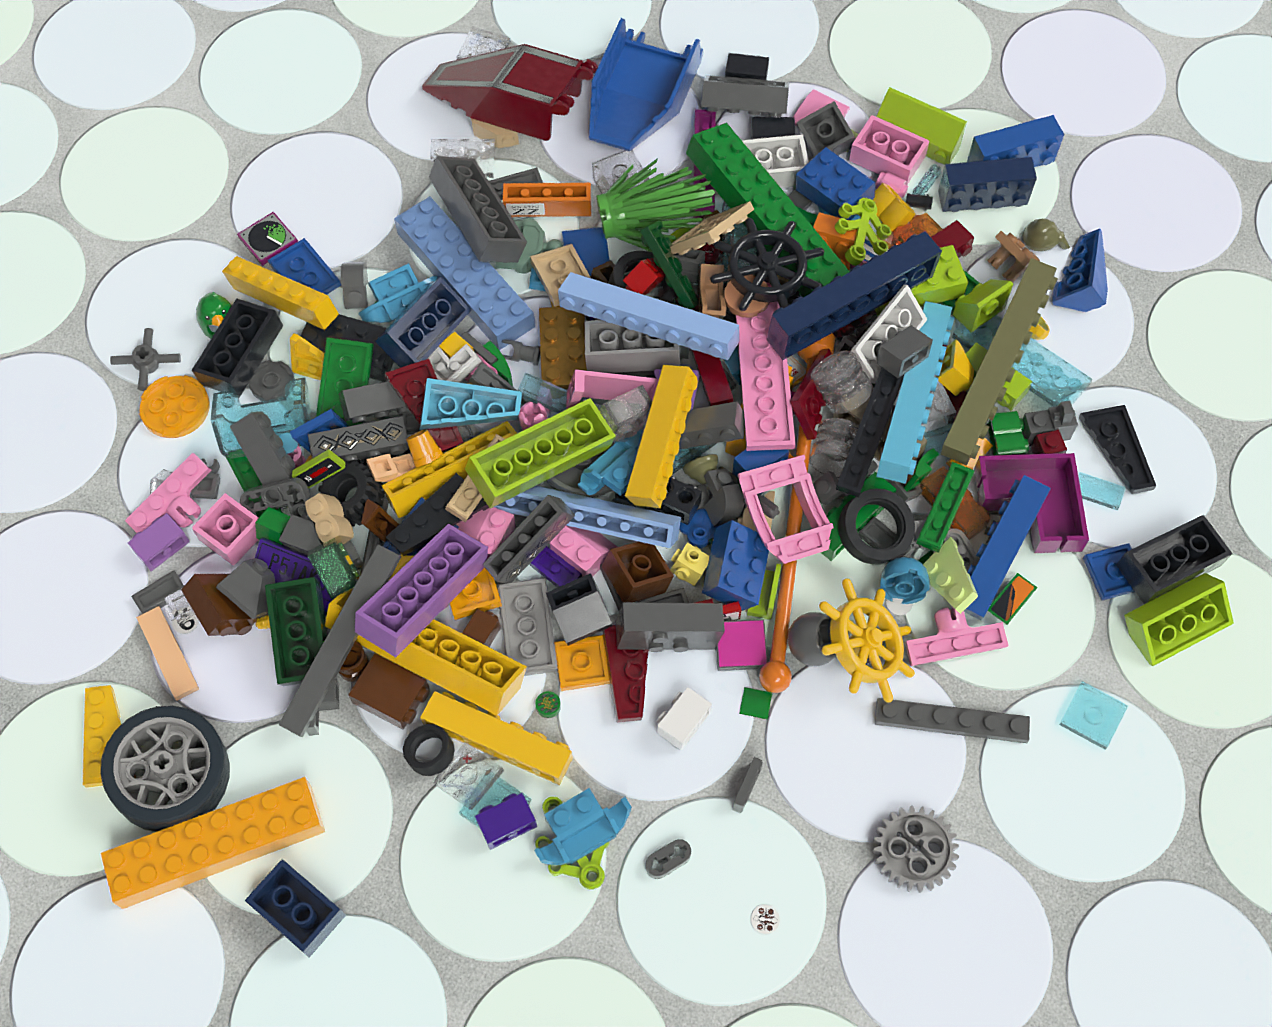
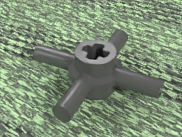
M151 328L144 329L143 344L137 346L133 350L132 355L110 356L111 365L132 364L139 371L137 389L140 391L147 390L148 376L158 369L159 363L181 362L180 354H158L152 348L154 330Z

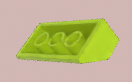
M891 87L887 90L876 117L929 140L926 157L944 165L950 164L959 151L967 124L966 120Z
M1207 573L1124 615L1129 636L1151 666L1159 664L1234 624L1225 582Z

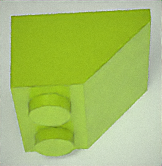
M989 279L984 284L979 283L968 295L964 294L956 300L953 315L972 333L1005 310L1014 284L1011 281Z

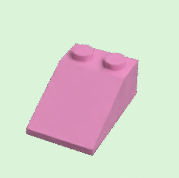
M495 507L473 514V517L467 520L466 523L461 521L456 524L459 526L458 529L488 547L487 559L516 528L514 514Z

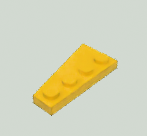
M111 685L85 688L83 786L85 788L103 786L100 775L101 758L110 737L121 725V716L114 689Z

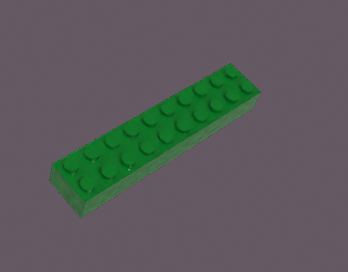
M727 122L692 135L686 151L687 156L702 174H706L705 178L711 181L712 187L730 209L751 202L754 210L747 214V216L754 220L757 230L782 232L789 221H794L796 227L791 237L802 246L804 251L819 247L824 249L823 256L807 260L806 277L821 283L824 287L835 277L844 276L850 272ZM764 245L767 252H771L774 247L772 245ZM782 249L778 258L788 256L790 254ZM796 263L782 266L793 272H797ZM802 285L797 292L804 298L811 294L813 290Z

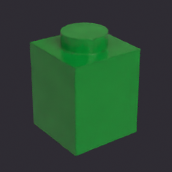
M268 507L255 522L256 538L259 540L266 538L285 546L279 539L291 516Z

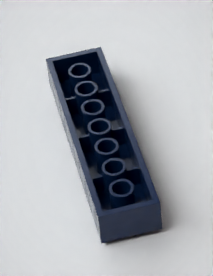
M926 231L919 235L914 234L910 236L906 242L892 246L886 253L880 256L875 255L866 264L855 266L846 275L835 277L829 284L824 287L819 286L815 288L811 294L804 298L799 297L791 305L785 308H778L772 314L767 341L782 360L787 359L891 301L903 285H908L912 289L932 278L942 250Z

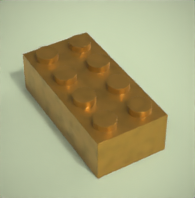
M563 307L539 308L542 389H550L552 400L566 399L565 389H568L574 371H587L585 359V314L567 310Z

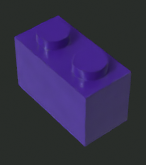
M516 793L510 794L502 800V803L494 807L493 805H488L479 810V814L475 815L477 824L490 850L537 828L536 819L523 793L518 795Z

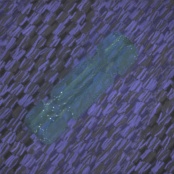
M936 164L931 165L928 169L929 171L919 181V185L913 189L912 194L925 196V193L928 192L936 181L935 179L940 176L941 167Z

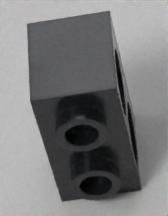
M671 476L666 487L668 493L662 501L661 508H649L661 513L681 517L680 522L689 525L701 504L702 491L692 484L682 483ZM682 500H688V501H690V502H689V503H682L681 501H682Z

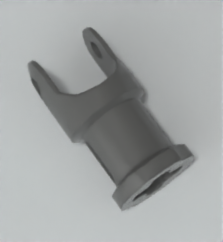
M507 339L501 341L511 344L514 348L513 356L503 355L505 359L515 362L520 360L531 362L534 366H538L541 356L540 346L523 345L522 342Z

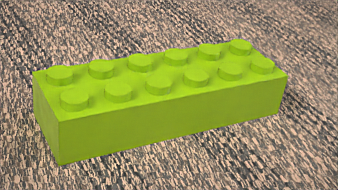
M589 398L470 456L465 470L491 509L609 449L616 435L592 399Z

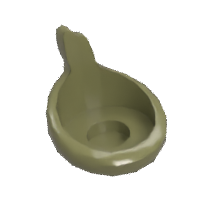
M1044 218L1036 219L1024 229L1023 241L1033 251H1047L1057 245L1063 250L1070 248L1064 232L1060 231L1053 221Z
M689 450L693 460L682 467L684 473L701 484H707L704 475L708 471L717 470L719 460L717 454L701 456L698 451Z

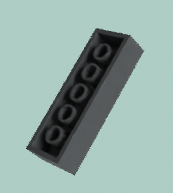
M437 156L429 179L479 262L518 263L527 240L476 160L473 158Z

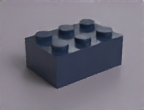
M283 859L279 861L244 900L308 958L312 956L346 917L337 905Z

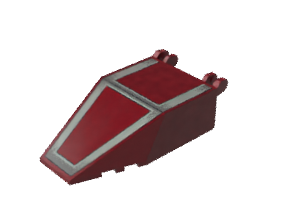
M521 44L439 64L422 85V90L440 101L445 99L456 110L458 108L464 110L466 116L471 119L549 141L552 134L553 114L565 116L569 113L570 108L575 103L572 96H580L582 80H591L598 66L590 59L583 61L528 44Z

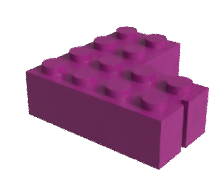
M1075 453L979 456L974 473L976 487L979 488L977 494L980 512L999 511L1004 501H1010L1013 494L1009 491L1015 479L1020 481L1023 475H1026L1051 488L1030 528L1034 553H1056L1058 548H1060V553L1082 552L1089 541Z

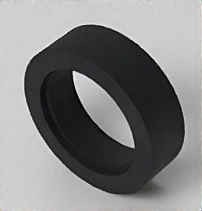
M643 250L624 254L616 262L608 284L626 289L625 282L623 281L624 275L633 270L642 260L653 258L654 254ZM664 278L661 281L664 294L657 299L672 304L677 294L673 288L669 287Z
M869 489L860 493L859 498L854 497L844 506L839 516L838 532L843 546L854 558L867 564H883L900 556L909 548L915 533V522L911 509L900 496L885 489ZM878 505L888 510L893 516L897 527V534L889 548H873L860 538L856 529V518L863 506Z

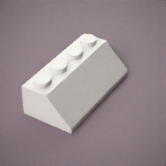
M903 285L852 348L846 366L856 382L876 384L882 368L877 364L879 346L910 325L920 330L928 320L908 285Z

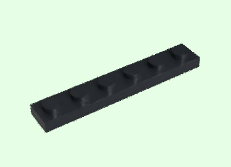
M881 368L836 485V490L859 498L904 375L897 378L884 368Z

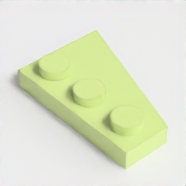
M950 537L942 545L939 553L935 552L923 565L927 569L930 585L961 614L978 595L971 577L965 569L964 560L958 552L957 543Z

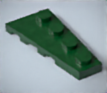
M660 220L640 231L642 241L654 254V262L659 268H662L669 287L675 290L679 305L687 309H693L699 305V299L689 278L681 274L683 271L682 264L679 258L672 255L671 247L673 245L669 237L665 238L660 229L664 228Z

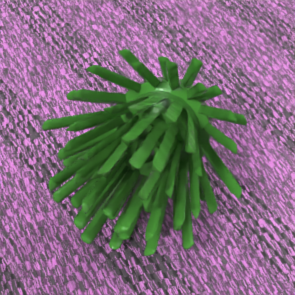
M658 158L626 180L627 174L633 169L632 164L605 193L596 195L605 239L617 238L652 252L650 248L642 245L643 241L640 231L660 220H664L661 221L664 228L660 229L661 232H669L668 229L695 227L697 224L688 223L701 222V218H677L712 214L710 211L700 212L694 210L716 205L712 202V198H709L715 194V191H705V185H709L711 181L694 185L689 184L703 179L706 175L703 174L670 184L693 172L692 170L688 171L689 167L665 176L664 173H660L632 188L657 171V168L652 170L649 168L657 163ZM663 234L665 238L669 237L671 240H676L675 236Z

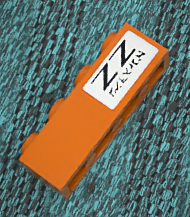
M503 183V204L511 217L591 216V183Z

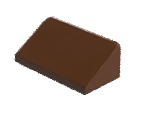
M369 499L366 500L361 523L385 543L387 541L386 536L399 523L379 505Z

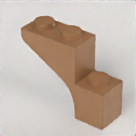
M701 264L699 266L697 292L699 294L698 312L723 319L726 316L723 282L713 284L710 281V277L724 272V265Z

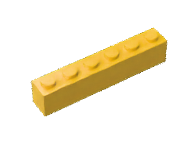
M238 256L231 260L222 270L234 290L323 330L339 315L328 295Z
M663 365L625 494L636 506L661 508L662 501L666 497L667 483L673 473V462L679 452L681 434L685 431V420L687 413L691 409L692 395L698 385L697 376L690 367Z
M505 421L443 453L436 460L416 467L381 485L397 517L401 518L408 515L421 498L427 500L456 473L465 480L468 476L465 467L469 457L486 449L496 434L507 439L517 434L515 429L508 421Z
M436 691L433 692L420 717L423 725L435 724L443 728L449 737L560 786L573 759L569 746L559 741H556V743L546 740V736L539 732H527L523 730V726L516 722H504L499 715L489 711L487 714L481 712L476 705L470 702L463 704L456 701V698L447 692H442V694Z

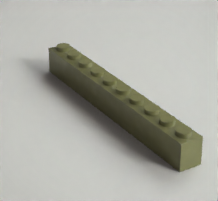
M1031 258L943 444L940 455L964 465L968 464L970 458H976L980 449L977 443L979 439H985L989 430V426H986L988 419L993 421L998 410L995 404L997 400L1002 402L1007 390L1004 387L1005 382H1011L1016 371L1012 367L1014 363H1020L1024 354L1021 348L1023 344L1028 345L1033 332H1030L1031 326H1037L1041 317L1038 311L1040 308L1045 309L1050 297L1046 294L1048 290L1053 291L1058 278L1054 277L1057 270L1056 267Z

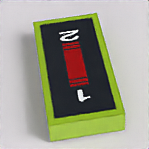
M328 449L292 470V477L302 479L308 489L344 469L345 461Z

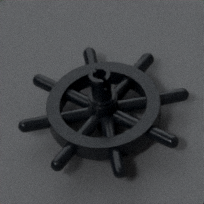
M747 218L745 225L749 234L740 238L734 246L720 240L713 243L714 248L728 253L729 259L728 271L712 275L710 281L713 284L730 280L733 286L744 295L738 306L740 311H746L752 300L759 302L778 301L780 308H785L789 306L787 298L794 295L802 285L812 290L822 286L821 283L806 277L807 260L823 256L824 249L819 247L804 251L802 246L791 237L796 227L794 221H789L784 230L780 232L775 230H757L754 220ZM764 245H772L774 247L771 252H767ZM755 247L758 256L746 251ZM782 249L790 254L788 256L778 258ZM742 259L753 265L738 268V261ZM796 263L797 272H793L782 266ZM756 273L752 283L744 277ZM777 275L789 279V281L781 285ZM763 281L766 283L770 282L771 287H762L761 285Z

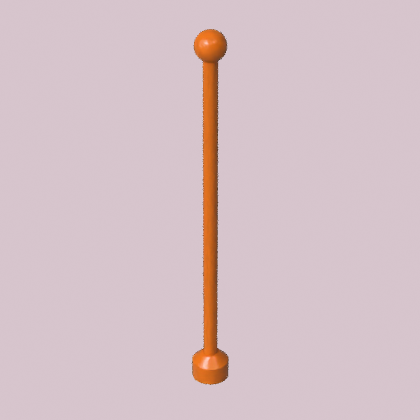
M833 333L797 352L798 356L807 363L806 374L821 350L830 349L833 355L835 347V336ZM799 424L795 457L805 456L804 463L808 473L812 440L806 439ZM793 483L785 537L801 532L803 509ZM797 560L785 564L782 563L770 662H767L759 673V681L762 687L771 693L785 691L792 680L791 671L785 664Z

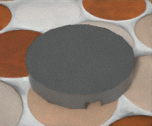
M264 361L259 365L250 380L249 388L252 394L260 401L268 403L278 402L292 392L295 385V376L290 366L282 361Z

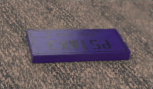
M262 538L259 541L255 558L264 561L268 565V569L274 573L275 583L311 577L321 581L325 616H327L329 603L345 590L350 572L266 538Z

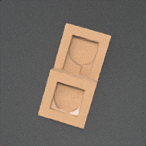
M410 453L391 458L390 454L367 459L366 461L374 480L378 482H389L416 468Z

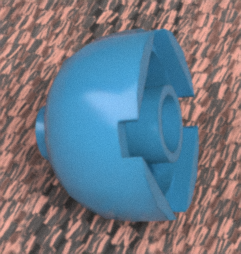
M908 557L896 558L890 561L882 570L880 589L885 591V598L893 602V598L903 599L901 604L919 602L926 597V592L930 589L927 569L916 559Z

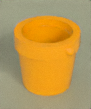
M427 429L416 432L406 439L415 467L426 465L443 454L441 448L438 447Z

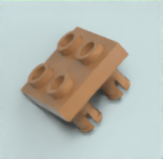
M1000 231L995 236L1001 243V247L987 259L998 270L1011 255L1014 256L1016 262L1002 274L1007 281L1012 283L1025 272L1031 258L1040 261L1032 251L1025 247V244L1019 238L1015 237L1011 232L1007 235L1003 231Z

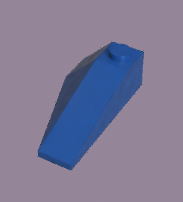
M1098 228L1079 237L1070 255L1073 259L1069 266L1064 267L1062 271L1064 277L1054 287L1052 303L1055 306L1088 312L1106 305L1108 285L1102 230Z

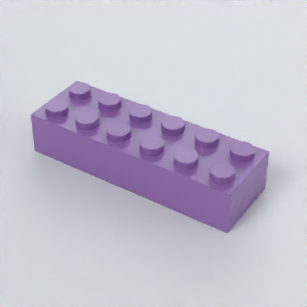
M446 525L355 613V633L392 656L397 657L485 568L483 563L487 560L488 547L452 525Z

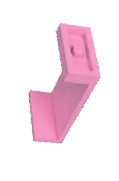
M575 370L567 389L566 409L579 404L582 397L644 404V420L647 421L659 379Z

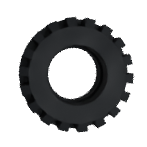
M345 461L344 469L323 480L322 485L318 487V491L321 494L334 496L339 500L343 508L344 518L350 522L352 527H355L356 524L359 526L363 525L361 522L367 499L382 506L384 501L381 498L385 497L381 486L383 483L375 481L371 471L357 461H352L351 463ZM357 486L353 497L345 501L349 491Z

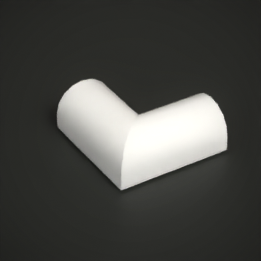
M467 344L450 359L439 346L427 358L430 359L438 380L458 383L483 362Z

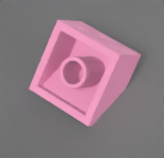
M565 526L550 542V549L582 573V577L590 573L594 576L600 570V565L604 563L609 550L617 547L601 533L571 526Z

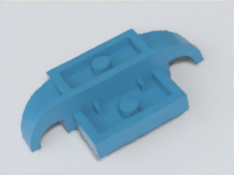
M408 263L368 283L377 303L363 309L358 314L362 321L392 322L429 284L438 279V276L436 275L418 282Z
M640 429L634 436L616 441L610 449L587 469H584L578 487L586 494L593 495L606 485L621 496L627 490L644 431Z
M588 788L544 814L556 838L552 839L553 842L549 845L537 848L534 851L540 862L544 864H572L616 838L617 834L624 827L632 807L626 797H623L610 809L606 807L602 810L592 791Z

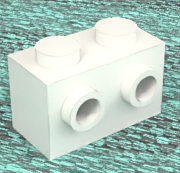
M689 687L683 693L679 691L671 702L673 705L668 712L664 711L656 722L658 724L657 734L681 751L712 712V703Z

